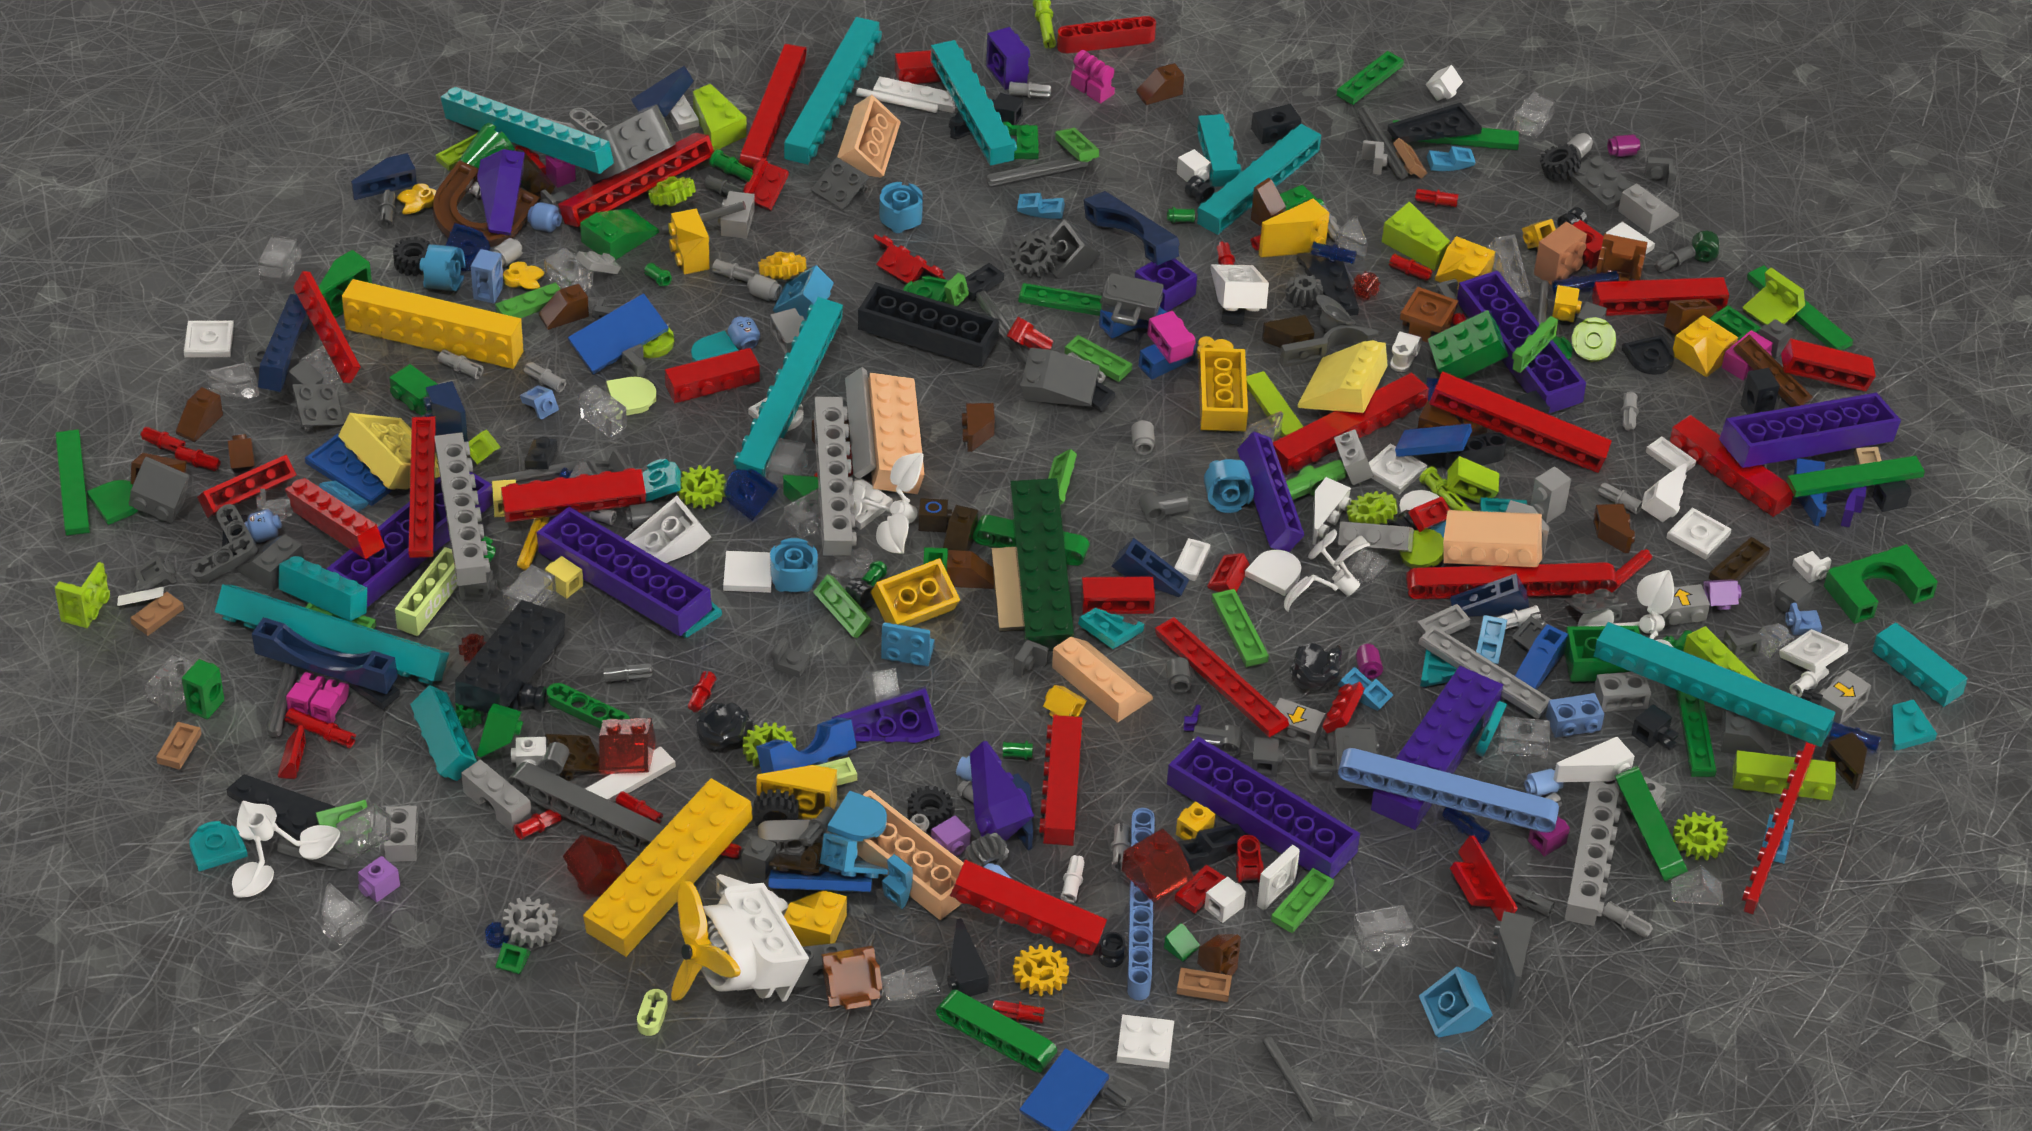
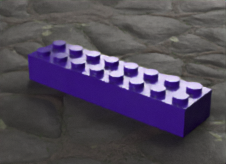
M1498 270L1459 282L1457 295L1459 306L1469 318L1489 310L1499 326L1509 355L1502 359V361L1526 393L1537 391L1550 407L1549 413L1584 401L1586 382L1553 340L1548 343L1521 373L1513 370L1514 359H1512L1515 349L1521 347L1525 343L1526 338L1536 332L1539 322Z
M1871 393L1726 418L1719 440L1741 467L1746 468L1893 442L1901 419L1878 393Z
M474 474L476 488H472V491H477L479 505H475V508L480 507L482 514L493 505L492 484ZM440 477L435 480L434 552L450 540ZM410 501L378 526L385 548L367 559H364L350 549L326 568V570L336 572L344 578L354 580L358 584L367 587V607L428 558H409Z
M571 507L566 508L536 532L540 554L552 561L563 556L582 569L584 580L678 636L684 634L712 610L709 588Z
M1459 666L1396 759L1453 774L1487 724L1496 703L1501 701L1504 684ZM1375 789L1371 810L1416 830L1433 803Z
M1199 736L1168 765L1167 785L1200 805L1209 808L1213 813L1231 824H1238L1244 832L1256 837L1259 841L1281 854L1294 845L1300 851L1298 864L1309 871L1314 868L1333 879L1358 852L1359 832Z

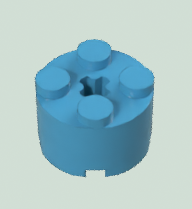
M894 182L883 187L879 198V218L885 226L891 228L895 233H901L922 223L923 194L916 185L909 183V186L902 185V182Z
M428 245L425 258L420 260V270L424 273V288L448 291L459 290L464 279V275H460L461 268H465V257L461 248Z
M1215 460L1209 464V468L1204 475V485L1208 501L1216 510L1223 513H1233L1241 510V506L1252 501L1254 489L1249 470L1242 460Z
M788 538L782 540L781 544L776 548L774 546L771 549L770 574L776 590L780 592H808L813 588V584L818 576V553L814 546L812 548L808 545V541L800 538Z

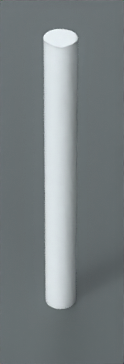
M858 88L856 96L867 98L873 95L878 101L938 113L939 105L862 88Z

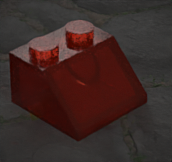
M652 718L609 719L602 721L599 734L600 774L649 772L656 744Z
M1163 828L1126 849L1123 853L1121 871L1153 902L1158 901L1193 880V874L1179 843Z
M581 835L563 855L568 865L567 869L574 875L578 882V888L585 894L590 893L601 896L628 867L616 845Z

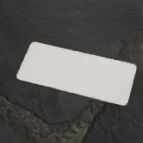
M164 587L118 596L117 606L159 598L163 596Z

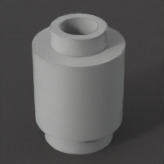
M1581 133L1575 135L1567 144L1573 145L1576 148L1581 160L1591 150L1593 140L1588 134Z
M508 238L493 248L492 252L501 253L502 267H507L522 256L523 248L518 240Z
M758 273L754 277L751 276L747 283L749 294L766 301H776L782 288L776 280Z
M1145 420L1134 423L1131 427L1133 448L1140 455L1150 454L1155 447L1153 424Z

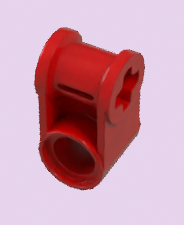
M1243 835L1238 840L1236 850L1237 883H1242V881L1257 880L1260 883V876L1264 871L1260 842L1252 835Z

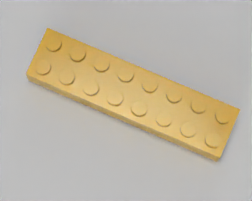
M352 279L342 295L346 330L439 352L446 349L458 356L463 355L469 359L511 369L515 368L524 352L521 318Z
M711 778L585 912L583 918L586 933L627 957L677 902L678 888L681 882L690 881L694 884L752 821L751 801Z

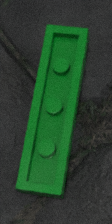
M1389 51L1385 52L1339 87L1336 96L1352 105L1402 68L1404 60Z

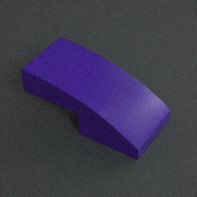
M1867 486L1854 488L1850 493L1845 505L1841 526L1850 527L1853 513H1861Z

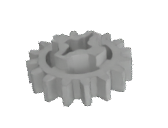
M527 897L526 902H523L520 898H517L516 904L510 902L508 908L504 909L501 927L504 928V935L511 934L510 941L519 940V946L521 947L524 943H528L530 948H533L534 943L542 947L544 940L551 942L552 936L556 935L558 918L555 917L556 911L548 910L549 903L541 905L540 899L531 902L530 897Z

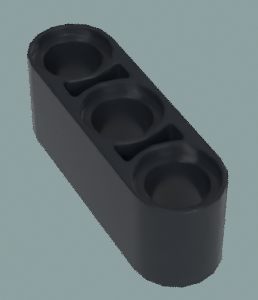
M1501 432L1471 436L1463 451L1443 453L1442 466L1448 470L1458 456L1479 465L1499 462L1504 458L1507 438Z

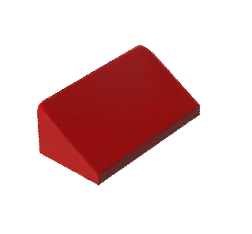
M1244 553L1224 555L1207 585L1208 589L1217 592L1235 589L1237 592L1245 577V570L1250 566Z
M302 725L297 727L286 742L278 772L279 778H297L306 744L305 731Z

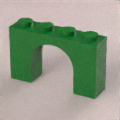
M1905 544L1829 569L1824 587L1850 620L1856 624L1874 618L1879 602L1864 584L1865 580L1872 578L1889 580L1898 585L1913 604L1933 598L1938 581L1910 547Z

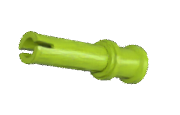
M1033 0L1032 4L1036 10L1035 18L1040 23L1043 45L1045 48H1048V42L1049 49L1054 48L1057 42L1052 25L1053 11L1050 9L1051 0Z
M1429 467L1421 473L1419 481L1423 485L1426 484L1432 493L1437 494L1439 497L1442 496L1450 509L1472 511L1456 493L1447 490V479H1442L1435 467Z

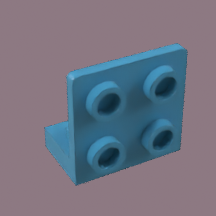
M884 622L882 625L881 658L929 666L935 639H930V630Z
M824 833L820 863L829 866V871L841 872V875L856 877V873L870 878H878L879 874H888V869L866 861L855 860L858 854L856 841L835 834Z

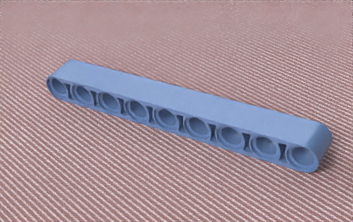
M1355 748L1345 749L1342 753L1338 775L1345 781L1540 832H1551L1556 827L1559 805L1551 799Z
M1138 808L1133 812L1130 835L1127 993L1134 1000H1144L1150 995L1152 979L1154 813L1147 808Z

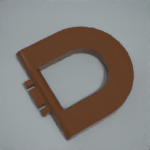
M459 160L439 186L434 196L433 216L438 228L456 243L474 248L498 246L506 239L513 238L527 222L529 209L536 203H539L541 197L520 188L511 236L491 233L488 231L487 222H471L462 217L457 210L459 202L477 180L479 170Z

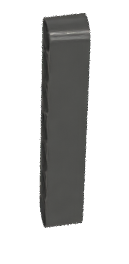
M522 762L507 780L530 801L553 812H557L640 853L665 828L646 817L529 762Z

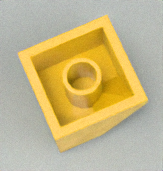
M697 208L671 213V223H668V228L672 239L669 240V247L671 252H675L677 266H681L684 274L709 270V236Z
M1456 236L1446 249L1435 276V281L1441 283L1456 279L1459 287V282L1493 271L1496 251Z
M1703 315L1675 336L1673 345L1674 357L1703 376L1708 377L1722 366L1725 351L1738 341V337Z
M821 890L789 903L784 918L802 947L836 942L847 916V896Z

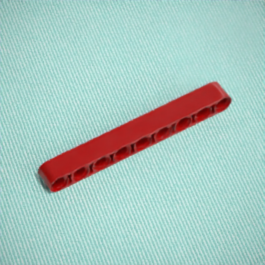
M792 44L784 45L741 151L740 164L753 170L755 164L759 163L761 158L767 159L804 66L807 52L806 47Z
M1606 562L1539 564L1538 567L1498 565L1413 568L1406 573L1408 595L1413 599H1450L1451 596L1513 574L1518 575L1527 590V596H1557L1579 593L1588 595L1594 593L1595 590L1603 589L1602 586L1606 582H1608V587L1605 589L1611 593L1618 587L1614 566Z

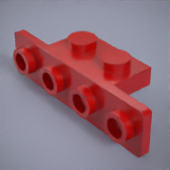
M875 234L873 236L878 245L886 249L876 265L903 283L908 284L910 281L912 283L917 281L923 272L931 277L945 279L942 275L944 272L935 265L932 267L928 266L925 259L919 255L913 257L910 255L911 252L904 246L900 245L897 247L893 245L894 242L885 235L880 237Z
M1470 835L1458 851L1463 862H1454L1450 870L1471 906L1491 907L1498 921H1502L1504 911L1515 914L1518 907L1477 838Z

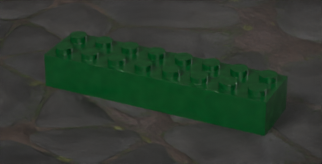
M1057 478L1010 481V500L1024 643L1026 640H1030L1047 647L1049 651H1053L1055 646L1069 637H1074Z

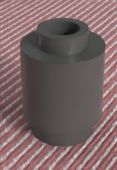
M658 504L629 505V510L625 511L626 524H631L632 529L640 527L659 511Z
M1181 657L1170 659L1166 663L1168 686L1175 693H1185L1192 684L1189 661Z

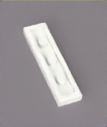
M659 747L585 789L614 802L621 791L630 793L675 768V760L662 747Z

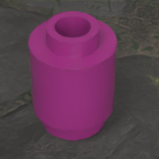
M1634 134L1613 136L1607 142L1608 153L1610 156L1614 155L1615 157L1634 156L1640 150V140Z
M1372 644L1361 645L1356 653L1358 669L1368 679L1377 678L1383 672L1379 650Z

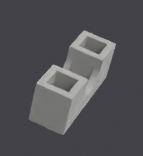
M1340 521L1338 545L1346 547L1358 536H1363L1370 544V546H1366L1364 549L1377 548L1389 551L1412 552L1414 529L1405 526Z
M481 759L461 772L463 792L479 806L488 800L495 810L496 820L512 833H514V825L531 818L530 799Z

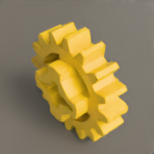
M775 252L774 255L761 259L758 262L760 275L770 276L771 279H791L792 276L798 275L799 272H804L807 269L805 256H795L793 252Z
M1039 944L1038 949L1029 946V952L1021 950L1020 957H1015L1013 965L1015 983H1020L1021 990L1029 988V994L1031 995L1034 991H1038L1039 996L1043 995V991H1047L1052 995L1053 988L1060 991L1062 984L1067 983V976L1069 975L1067 958H1061L1060 950L1055 953L1052 952L1053 946H1049L1047 950L1043 949L1042 944Z

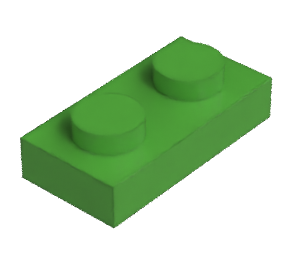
M365 799L315 812L318 825L335 827L340 832L372 824Z

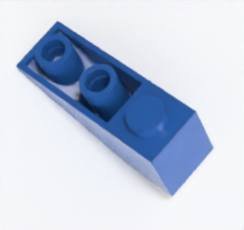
M1797 458L1794 474L1825 470V462ZM1827 492L1797 497L1814 525L1819 526L1821 517L1825 518L1827 504H1824L1823 501H1826Z
M1547 624L1535 639L1515 677L1537 690L1564 655L1568 634Z

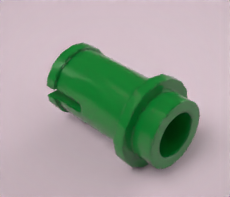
M1172 207L1167 210V221L1175 224V222H1194L1195 210L1192 208L1176 209Z
M654 263L647 264L644 269V274L655 280L659 286H668L672 280L668 270H662Z
M881 561L872 562L869 566L870 569L861 578L867 581V584L875 586L880 578L885 577L887 566Z
M1003 741V757L1025 758V760L1032 758L1033 743H1028V741H1025V743Z

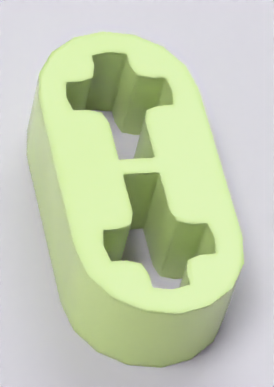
M649 990L643 998L637 1015V1029L645 1036L655 1035L661 1029L668 1007L667 995L663 990ZM655 1000H659L656 1004V1007H652V1003H654ZM649 1017H653V1022L646 1025L645 1023L648 1022Z

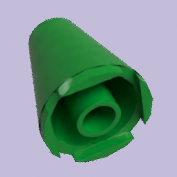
M486 123L479 130L459 160L479 169L481 159L502 149L515 150L510 140L502 131L498 134L494 130L496 128L495 125Z

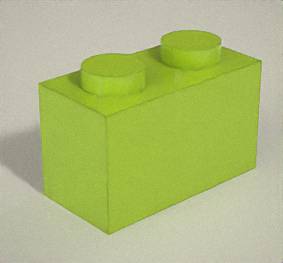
M1458 456L1448 469L1447 490L1480 503L1481 497L1494 498L1498 494L1499 473Z

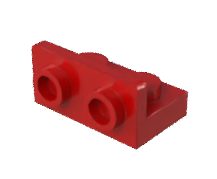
M761 158L759 163L755 164L753 175L750 181L745 184L743 193L755 194V205L771 211L790 173L786 169L769 164L765 158Z

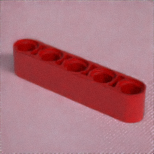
M1150 16L1062 26L1058 29L1057 49L1061 53L1069 54L1077 53L1081 50L1093 51L1149 44L1155 40L1156 20Z

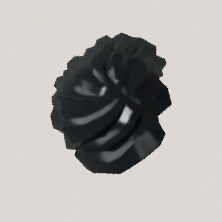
M1316 643L1299 646L1296 650L1294 662H1292L1289 670L1296 685L1303 690H1319L1326 683L1337 678L1342 656L1341 647L1337 645L1336 648L1325 652Z
M713 702L706 713L702 712L696 719L695 729L698 740L704 746L721 749L730 744L743 742V737H747V731L753 729V721L748 719L749 713L747 709L743 711L733 702L728 704Z

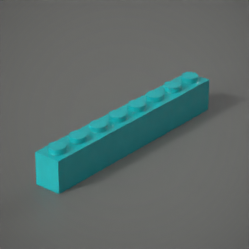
M955 40L931 45V63L989 165L1013 161L1014 151L1017 150L1016 141L1010 137L1008 127L1002 123L1000 113L995 111L993 101L987 97L985 87L980 85L977 73L972 71L970 61L964 57L963 49L959 48Z
M1303 124L1292 129L1282 140H1278L1271 149L1266 150L1249 167L1239 172L1232 181L1227 182L1205 203H1201L1197 209V224L1219 235L1252 207L1255 186L1267 178L1272 179L1275 187L1278 186L1320 151L1321 134Z

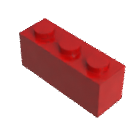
M931 50L895 53L897 80L912 84L942 82L931 63Z
M1082 577V614H1086L1094 608L1107 611L1110 614H1154L1155 592L1153 577Z

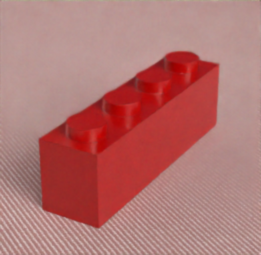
M1791 338L1781 353L1785 373L1865 392L1876 377L1871 357Z
M751 348L665 369V386L674 403L760 382V365Z
M286 454L203 491L197 498L207 518L217 514V511L223 505L232 504L235 506L292 480L297 474Z

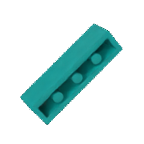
M1223 114L1198 116L1197 134L1203 156L1211 162L1209 177L1211 185L1214 187L1225 186L1227 182L1232 181L1241 172V165L1237 164V151L1233 150V136H1229V123L1225 122Z
M293 556L279 564V590L348 621H352L367 613V587L358 584L354 580L344 578L336 572L326 570L318 564L308 562L299 556Z
M1895 622L1876 635L1872 651L1940 705L1945 707L1963 694L1968 678Z
M429 685L410 705L414 712V718L421 728V735L429 747V753L437 765V772L445 778L449 777L458 781L462 777L461 772L472 766L477 760L447 692Z

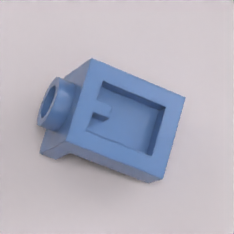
M538 385L520 395L523 404L535 408L539 419H544L559 410L551 389Z
M1791 603L1789 612H1786L1785 620L1787 626H1790L1792 634L1803 635L1811 629L1821 633L1822 625L1817 610L1799 611L1797 603Z

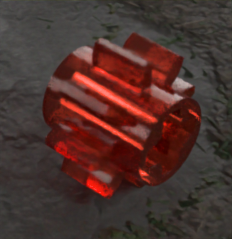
M1364 271L1362 275L1358 273L1353 280L1355 284L1352 288L1361 298L1369 299L1371 295L1375 297L1380 291L1378 287L1381 282H1379L1378 277L1374 273Z
M469 634L465 638H461L462 645H459V655H464V661L470 662L486 643L484 642V636Z

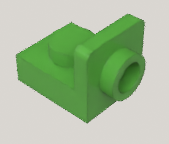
M957 273L944 286L947 297L944 303L958 306L969 295L965 276Z

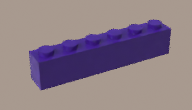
M1253 431L1239 446L1237 451L1240 460L1245 463L1249 470L1254 489L1253 498L1269 546L1274 550L1290 552L1304 537V532L1271 438Z

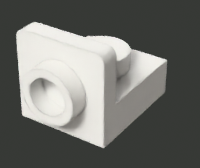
M1811 551L1795 558L1792 566L1808 583L1826 577L1832 560L1829 557L1820 560Z

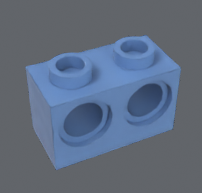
M480 249L471 265L473 299L493 304L496 302L504 287L501 253Z
M1592 693L1549 700L1546 718L1554 737L1557 738L1601 731L1604 712L1596 694Z

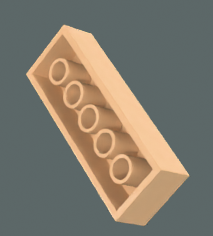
M870 373L868 384L876 468L871 471L873 489L897 492V485L892 484L890 480L894 463L902 456L922 453L915 381L913 378ZM923 463L916 485L909 492L902 491L903 493L918 494L925 475Z
M868 790L863 796L878 801L885 808L887 824L880 836L856 841L857 855L866 862L888 869L887 860L892 855H897L913 868V880L909 896L939 920H942L962 904L956 898L951 897L950 894L963 862L879 796ZM888 870V874H882V875H884L885 877H887V876L889 875V870Z

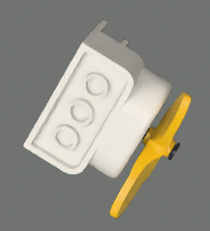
M690 881L681 882L678 888L677 901L680 928L685 941L681 948L684 960L674 980L671 999L673 1001L681 1000L701 970L711 987L717 991L727 992L754 989L756 994L764 999L769 998L773 991L776 990L781 1001H787L809 957L765 884L756 883L727 887L718 905L703 906L694 884Z

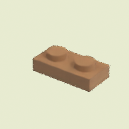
M1398 138L1393 143L1397 149L1396 155L1405 162L1404 167L1409 174H1416L1422 179L1427 174V171L1412 147Z
M165 592L163 596L155 599L130 617L131 624L148 636L184 610L183 603L170 593Z
M177 722L156 757L157 764L181 769L201 736V728Z
M1181 968L1177 994L1228 1002L1232 976Z

